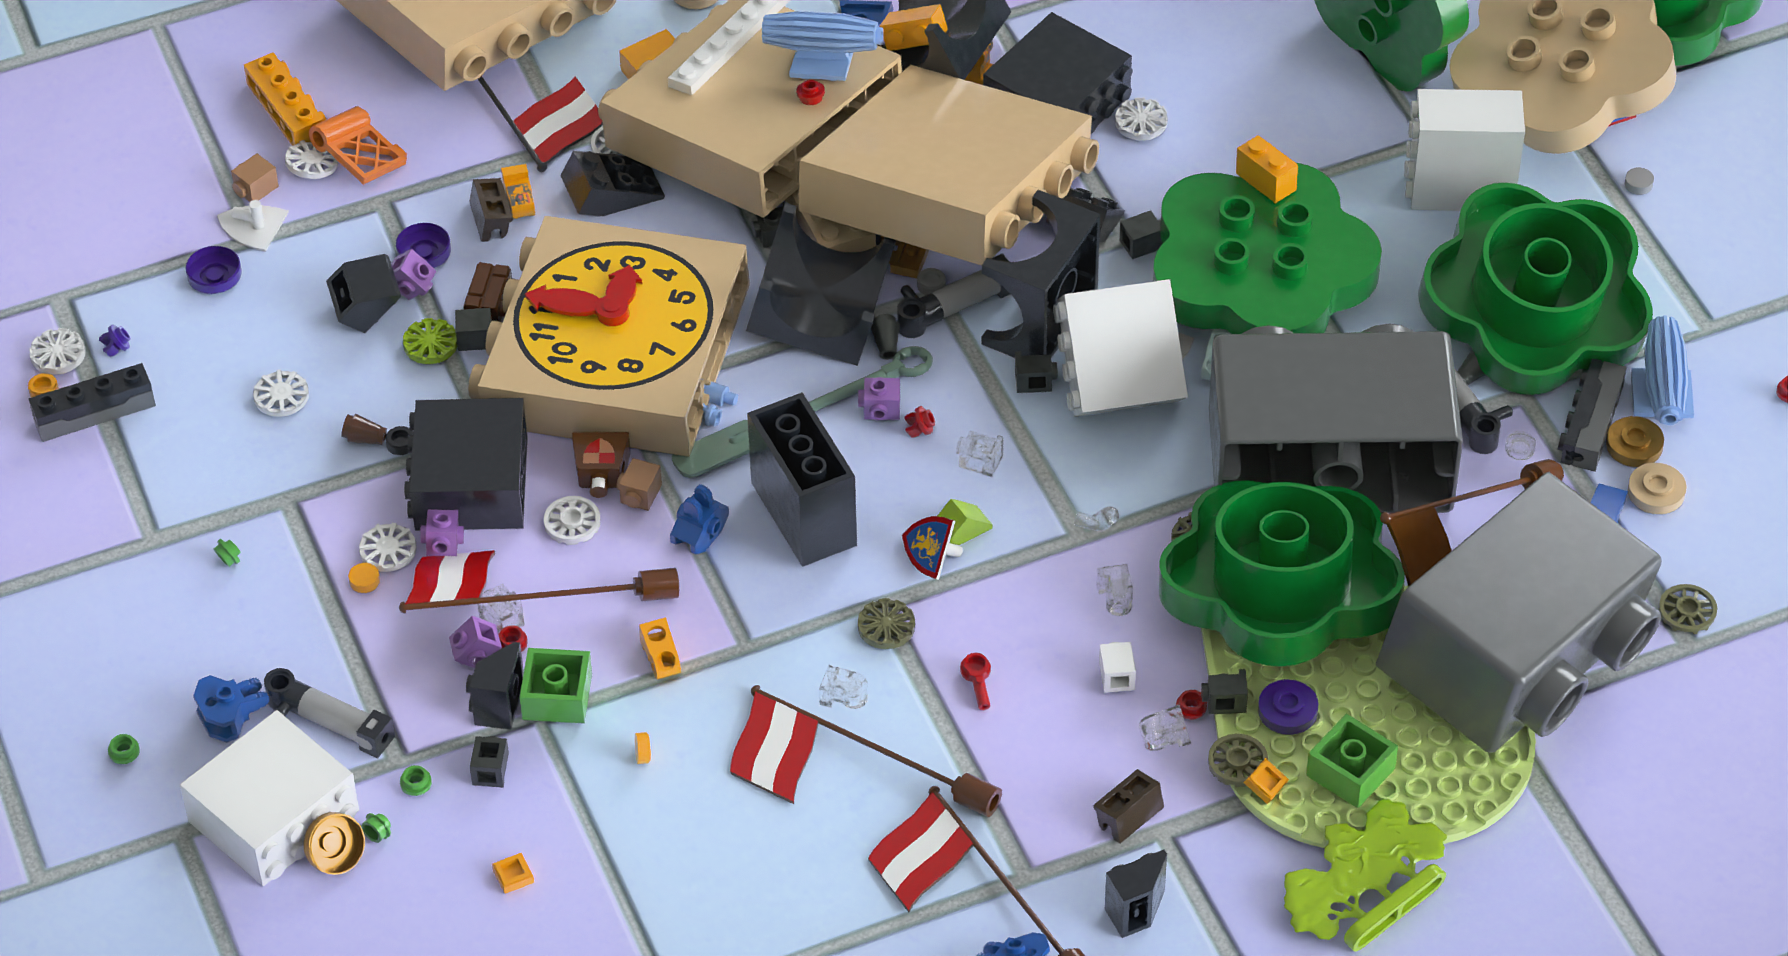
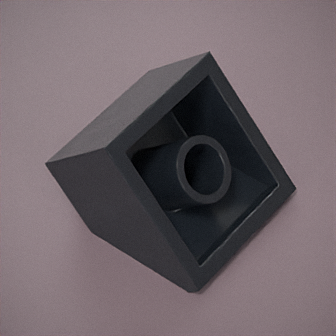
M513 642L476 663L473 675H468L466 693H470L469 712H473L475 725L512 729L520 700L524 674L520 643Z

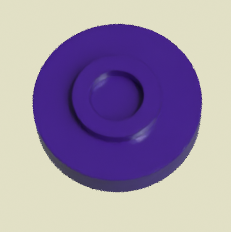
M417 223L408 226L400 232L396 239L397 256L413 249L428 264L436 268L442 265L450 256L451 243L449 234L444 228L433 223Z
M208 246L199 249L189 257L185 267L187 280L191 287L206 294H217L231 289L238 283L242 274L238 255L233 250L223 246Z
M1290 679L1278 680L1266 686L1261 692L1258 702V714L1262 723L1274 732L1285 735L1299 734L1308 730L1315 723L1318 715V698L1309 686L1300 681Z

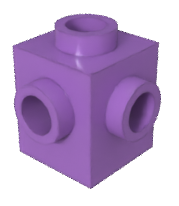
M413 249L394 258L391 265L400 294L408 300L418 295H425L433 285L431 280L436 270Z
M877 377L864 379V390H858V407H864V419L900 420V378Z
M428 509L426 525H421L420 543L426 544V556H457L458 544H464V526H459L458 510Z
M471 616L449 636L454 660L475 668L477 662L502 648L496 624L475 616Z

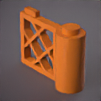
M355 106L312 126L309 130V137L316 150L319 152L328 151L364 185L405 165L407 153L397 144L392 145L370 124L371 119L366 110ZM369 136L376 142V145L362 143L360 140ZM340 149H354L355 155L345 154ZM359 150L375 153V159L359 156ZM379 154L389 155L394 160H380L378 159ZM357 165L372 166L374 169L364 173Z

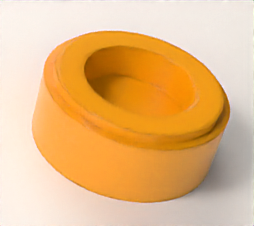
M47 373L35 375L28 382L31 398L59 389L56 378Z
M359 563L349 571L350 587L358 593L371 592L380 583L379 571L373 564Z
M647 732L635 733L637 764H649L651 760L649 734Z

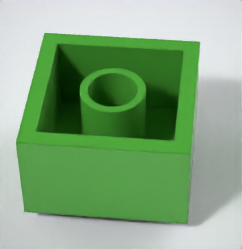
M528 648L520 692L522 720L585 724L592 679L590 651Z
M1346 713L1308 753L1306 776L1351 805L1359 808L1396 768L1398 745Z

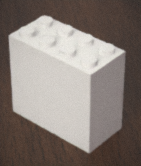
M1418 89L1417 100L1411 101V118H1414V121H1409L1408 134L1412 141H1407L1406 157L1410 158V161H1405L1404 177L1410 180L1406 181L1405 198L1411 199V210L1461 211L1466 199L1481 187L1505 182L1518 184L1525 136L1522 91Z
M1170 279L1064 294L1057 299V305H1053L1055 322L1060 323L1062 334L1058 335V346L1060 352H1065L1066 364H1062L1064 381H1069L1071 393H1067V405L1069 411H1074V417L1174 403L1188 398Z
M278 710L274 711L180 784L188 822L262 886L280 877L286 868L296 860H301L305 857L304 837L308 827L315 819L329 812H338L354 818L359 811L353 773Z

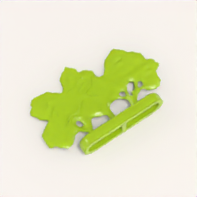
M1389 799L1379 800L1366 813L1367 821L1364 831H1358L1347 823L1326 825L1325 838L1329 841V844L1325 846L1324 858L1331 863L1329 871L1304 868L1285 874L1284 887L1286 894L1284 896V908L1293 915L1290 924L1294 927V931L1296 933L1310 931L1319 939L1330 940L1337 935L1340 919L1357 918L1358 920L1345 933L1344 942L1354 952L1361 950L1442 885L1446 878V872L1438 865L1430 864L1419 873L1415 872L1416 863L1421 860H1437L1444 856L1445 847L1443 841L1447 839V835L1432 822L1408 824L1409 814L1406 810V805L1402 802H1392ZM1403 856L1407 857L1410 861L1407 866L1401 860ZM1396 872L1411 878L1393 893L1387 889V884L1390 883L1392 875ZM1369 889L1377 890L1385 899L1369 912H1364L1359 908L1360 895ZM1350 895L1354 896V904L1348 901ZM1335 902L1344 903L1352 909L1349 911L1345 908L1343 912L1331 909V904ZM1328 914H1335L1337 918L1331 920Z

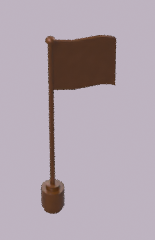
M1551 459L1537 461L1525 465L1521 470L1520 479L1391 514L1383 512L1380 515V521L1387 525L1397 547L1408 587L1452 551L1448 536L1435 508L1522 485L1526 489L1546 472L1552 473L1562 481L1564 477L1562 466Z

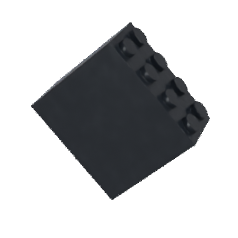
M1051 12L983 74V85L1091 115L1092 134L1105 118L1108 119L1121 103L1130 98L1132 93L1131 76L1133 73L1131 68L1132 55Z
M803 392L748 412L751 484L801 566L809 565L857 546L855 475Z
M524 399L415 400V412H410L409 426L413 432L412 435H408V453L412 454L411 458H406V474L410 478L404 484L405 500L410 499L407 502L408 519H413L415 531H420L421 525H426L428 509L458 510L459 526H464V530L524 529L528 445Z

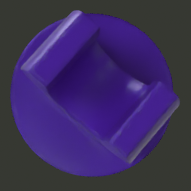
M112 324L108 327V332L99 337V341L106 346L103 348V352L110 357L116 355L120 349L126 351L130 348V335L122 326L117 327Z

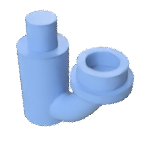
M712 381L710 385L704 386V393L709 394L710 403L723 406L724 403L736 405L738 394L729 392L728 386ZM703 403L702 410L704 411L705 425L711 427V425L717 426L721 420L722 410L718 409L716 405L708 407Z

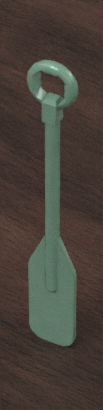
M909 346L902 348L895 354L893 361L881 366L880 370L809 401L815 412L858 393V390H864L865 378H897L902 375L906 377L923 375L931 368L933 357L923 347ZM911 355H919L925 363L914 366V368H906L900 360L911 357ZM748 419L695 441L690 457L673 454V465L683 476L694 478L748 454Z

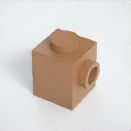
M258 153L231 171L234 192L240 198L244 197L249 202L253 200L259 201L279 187L276 167Z
M632 458L626 472H622L617 480V490H620L621 503L632 508L649 511L662 486L661 466Z

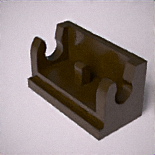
M501 178L473 179L469 203L481 242L489 241L492 236L491 232L494 229H501L499 233L501 238H504L508 233L509 222L513 221V216Z
M1138 769L1130 774L1093 805L1101 830L1105 831L1109 825L1112 830L1113 839L1121 844L1164 808L1160 782Z

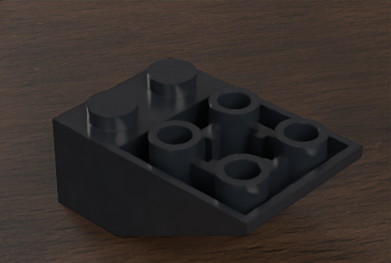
M573 151L560 175L577 213L582 215L606 216L662 200L665 197L652 167L624 155Z

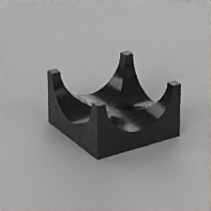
M898 0L899 11L941 4L948 30L945 33L938 23L929 24L924 31L929 45L892 50V52L901 55L902 72L910 65L965 80L1011 14V10L1005 0ZM883 44V45H878V46H880V47L886 49L885 44Z
M1037 190L1032 197V205L1039 208L1049 219L1055 234L1053 243L1043 253L1028 260L1003 262L987 258L982 264V274L998 282L1013 296L1021 310L1023 323L1005 331L987 329L981 336V344L1015 358V352L1021 351V356L1051 355L1052 358L1059 348L1058 335L1062 334L1060 323L1055 322L1053 305H1057V299L1064 294L1098 290L1100 214Z
M785 203L746 331L858 366L874 320V310L896 240L884 237L877 246L861 252L833 250L812 240L802 230L797 221V206Z

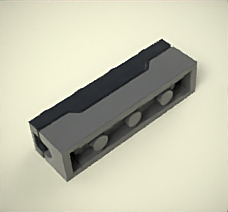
M1592 359L1589 369L1583 368L1579 386L1583 387L1581 391H1575L1572 407H1575V411L1568 412L1565 428L1568 429L1567 434L1561 433L1558 450L1562 451V464L1596 472L1607 439V433L1624 387L1626 366Z
M143 363L28 398L33 420L42 442L156 406L152 385Z

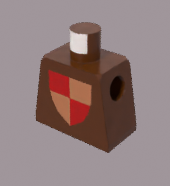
M572 432L579 487L590 488L589 493L591 496L603 498L607 495L608 488H617L619 475L622 472H626L631 453L629 432Z

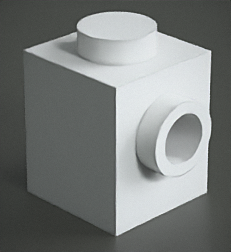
M1131 642L1100 644L1099 666L1104 693L1135 690L1136 669Z

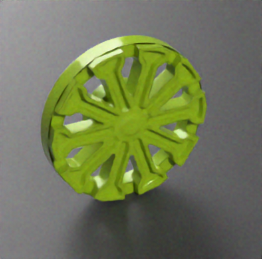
M424 318L421 319V322H414L403 335L404 351L411 360L417 363L437 364L450 358L457 349L456 331L453 325L448 324L446 320Z

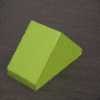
M950 499L937 515L955 521L949 542L951 544L961 545L993 529V524L978 506L967 502Z

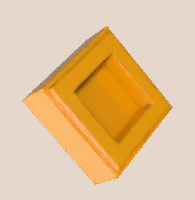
M1265 758L1243 783L1268 804L1289 779Z
M522 852L492 863V870L504 894L534 883V876Z

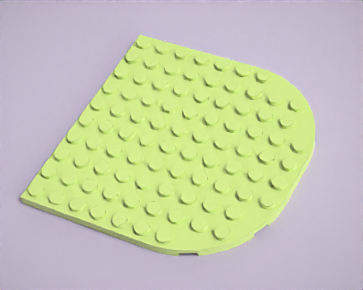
M1201 628L1208 675L1223 673L1239 674V669L1246 670L1248 690L1247 712L1214 714L1217 740L1229 734H1245L1257 739L1265 747L1268 761L1289 779L1268 804L1248 786L1235 787V785L1230 784L1231 788L1244 806L1266 825L1285 836L1312 846L1325 848L1329 844V841L1325 838L1326 825L1347 823L1358 831H1364L1367 821L1366 813L1382 799L1404 803L1409 814L1408 824L1410 825L1432 822L1447 835V839L1443 841V844L1461 840L1488 828L1501 819L1515 805L1528 784L1535 758V732L1525 725L1496 752L1488 753L1482 750L1377 668L1376 661L1389 628L1367 637L1336 639L1317 657L1292 666H1267L1249 661L1234 652L1225 642L1221 633L1216 630ZM1284 679L1296 680L1306 684L1315 692L1319 703L1318 715L1315 723L1308 730L1299 734L1285 735L1270 730L1262 723L1258 714L1259 696L1263 689L1272 682ZM1346 713L1398 745L1396 768L1359 808L1351 805L1306 776L1308 753ZM1240 742L1239 746L1243 747L1245 745L1244 742ZM1226 743L1229 748L1232 747L1231 744ZM1251 749L1250 753L1257 751V749ZM1236 772L1232 775V777L1237 778Z

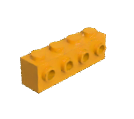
M272 52L243 64L247 85L290 144L293 146L302 140L311 142L309 137L310 128L325 121L326 117L322 111L318 112L311 96L304 94L299 80L296 77L292 78L285 61H280L275 53Z

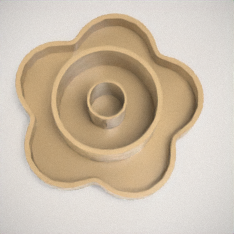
M1481 0L1478 9L1480 24L1477 29L1468 34L1456 46L1449 64L1455 90L1522 91L1525 125L1524 144L1534 150L1551 154L1568 153L1584 148L1597 140L1613 120L1639 115L1657 107L1670 95L1676 82V67L1672 43L1668 35L1657 26L1654 0Z

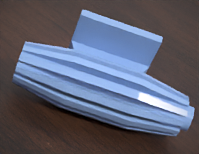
M794 11L767 14L763 17L762 42L796 51L789 72V77L846 81L853 53L876 50L877 44L882 45L883 28L878 26L877 21L841 13Z
M1667 315L1657 316L1650 321L1644 352L1645 368H1631L1633 414L1638 417H1655L1660 423L1674 425L1678 421L1683 420V418H1694L1691 370H1688L1687 351L1678 321L1674 320V317H1667Z

